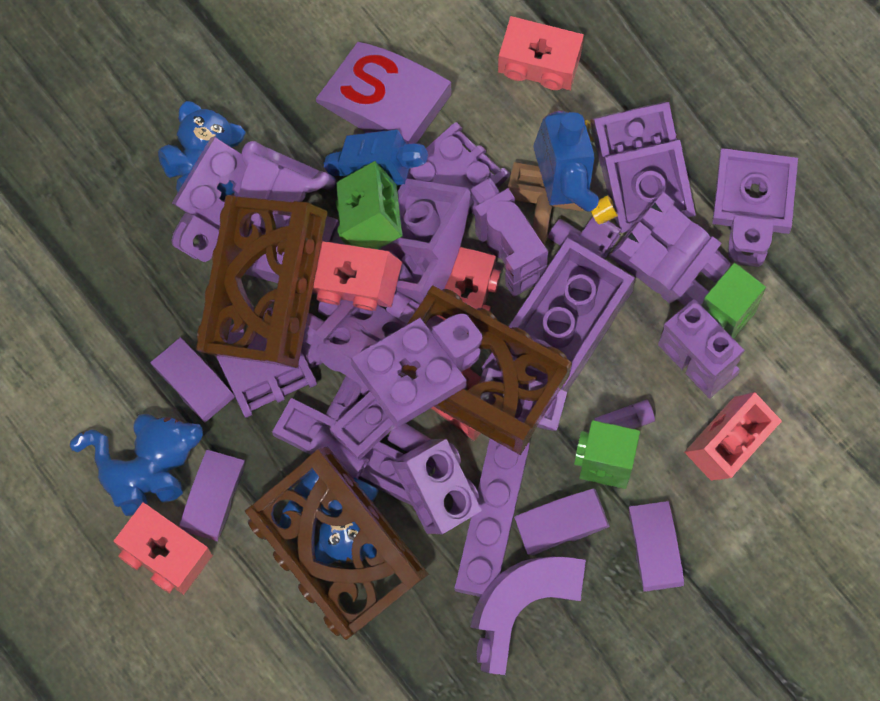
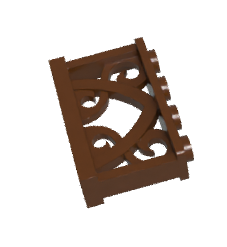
M226 195L224 207L220 213V229L217 244L212 254L213 265L209 285L205 290L202 322L197 331V351L219 357L298 368L327 217L326 210L308 202H286ZM273 214L291 216L289 225L276 229ZM251 215H261L265 222L266 234L262 235L261 229L250 223ZM251 224L252 233L248 236L249 225ZM277 252L280 255L284 252L282 264L278 261ZM266 254L270 268L279 276L277 289L265 294L254 308L246 295L241 278L260 257ZM272 302H274L273 312L271 314V311L267 310V308ZM231 319L234 320V327L230 331L231 333L240 332L246 324L248 325L243 337L233 344L227 342ZM256 333L267 339L265 351L248 349Z
M432 285L407 325L419 318L427 325L429 319L437 315L448 319L454 315L466 314L482 334V342L478 348L490 349L503 379V383L487 381L474 385L468 391L462 389L434 407L521 455L529 443L530 437L569 378L572 362L560 350L554 347L546 348L533 341L531 336L524 330L517 327L510 328L497 321V318L488 310L483 308L475 309L464 303L455 292L449 289L441 290ZM404 365L398 375L401 378L408 375L412 380L416 379L417 368ZM528 366H532L547 374V384L541 389L530 391L518 388V383L530 384L537 379V376L533 377L526 374L525 369ZM485 392H498L504 394V398L493 394L495 403L491 405L482 400L481 395ZM518 399L537 401L524 423L515 418Z
M327 446L317 449L305 459L306 461L253 505L249 506L245 513L250 518L248 525L260 539L266 538L275 550L273 556L276 562L285 571L291 570L300 582L298 588L302 595L310 603L314 604L316 602L325 614L323 617L324 622L330 631L336 636L341 635L347 640L429 574ZM313 470L320 477L310 491L308 498L296 491L290 490ZM281 500H292L303 507L302 514L295 510L283 513L291 518L289 528L281 527L274 519V507ZM333 500H337L342 505V513L339 517L330 516L320 509L321 505L330 511V503ZM317 519L332 526H344L352 522L358 525L360 530L352 544V560L355 568L337 567L316 560L314 535ZM298 537V548L291 539ZM367 543L372 544L377 550L375 557L365 556L370 565L369 567L365 566L361 555L362 546ZM395 573L402 582L378 601L373 581ZM323 580L332 581L334 583L329 589ZM356 583H363L367 593L365 608L359 613L346 611L340 603L341 593H350L354 603L359 593Z

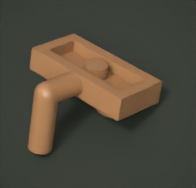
M514 162L508 188L515 197V200L536 203L533 230L545 246L552 206L583 211V209L575 203L550 206L539 166Z

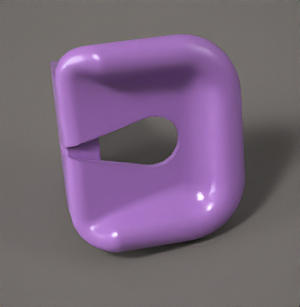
M250 141L243 147L242 158L247 168L238 197L302 202L306 193L321 188L330 191L336 187L337 182L332 175L278 153L256 141ZM273 214L276 229L289 225L291 216ZM251 215V221L265 227V222L261 215Z

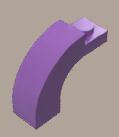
M538 557L528 559L509 567L490 583L476 605L470 626L471 628L486 630L485 638H480L477 646V662L482 663L481 671L505 675L512 626L518 614L528 604L547 597L581 601L586 560L569 557Z

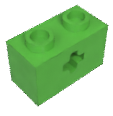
M376 161L337 182L338 200H336V207L339 212L340 221L338 233L345 245L380 249L402 237L397 184Z
M734 263L705 296L702 307L734 339L756 313L766 286Z
M592 420L590 431H581L574 465L582 467L579 479L626 489L634 463L640 431Z

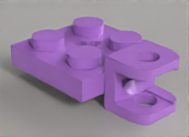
M216 137L210 138L172 202L173 205L186 212L173 233L172 245L188 256L199 259L202 262L209 261L212 258L220 229V213L224 207L225 200L223 202L219 199L221 192L217 189L219 183L227 184L230 180L233 183L232 190L235 192L234 195L238 196L247 168L242 154ZM196 235H198L199 241L197 245L194 246L193 239Z
M721 148L712 224L731 226L728 255L733 264L761 266L770 247L773 232L790 233L798 158ZM752 184L759 185V191L765 192V195L753 198L745 190L750 189ZM741 251H743V252H751V253H754V254H753V255H750V256H747V255H744Z
M466 314L454 315L432 327V333L422 319L419 318L351 357V365L395 427L398 428L466 387L467 380L461 372L478 360L480 356V349L478 347L482 342V334ZM402 366H415L417 368V378L412 380L408 375L401 378L398 374L401 372Z

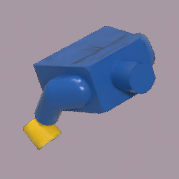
M565 111L550 113L543 118L533 145L549 205L575 203L583 210L591 211L599 225L617 217L618 214L613 208L614 204L609 195L599 199L595 193L590 191L594 165V152L591 142H594V138L589 132L591 128L590 122L588 120L584 121L583 115L579 113H568Z

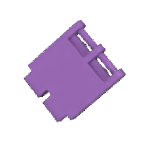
M456 122L426 148L428 151L426 164L409 168L407 179L465 187L470 191L474 186L490 178L498 188L508 179L510 172L505 168L500 169L485 155L486 150L481 145L476 146L461 132L462 127ZM470 195V202H469L468 214L472 212V211H471V205L474 203V200H473V198L471 197V195Z
M270 307L267 310H270L272 314L273 309ZM234 324L229 329L227 340L229 344L237 342L245 334L243 329L240 332L231 333L230 331ZM256 333L248 349L265 351L267 339ZM302 351L298 368L216 356L245 418L252 415V410L274 400L279 403L285 400V395L306 385L310 388L317 385Z

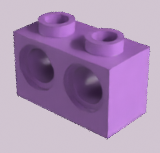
M431 439L391 462L427 534H444L482 511L477 502L479 498L477 489L465 477L459 465L461 463L460 455L454 445L449 443L447 439ZM430 456L436 464V469L432 476L426 471V462ZM447 493H450L453 498V507L449 512L444 507V498Z

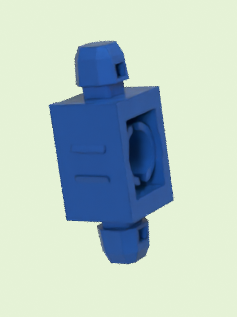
M399 130L348 135L341 152L331 153L326 156L324 168L332 176L347 177L376 161L397 185H402L406 182L409 168L426 164L428 151L424 145L419 143L406 144Z

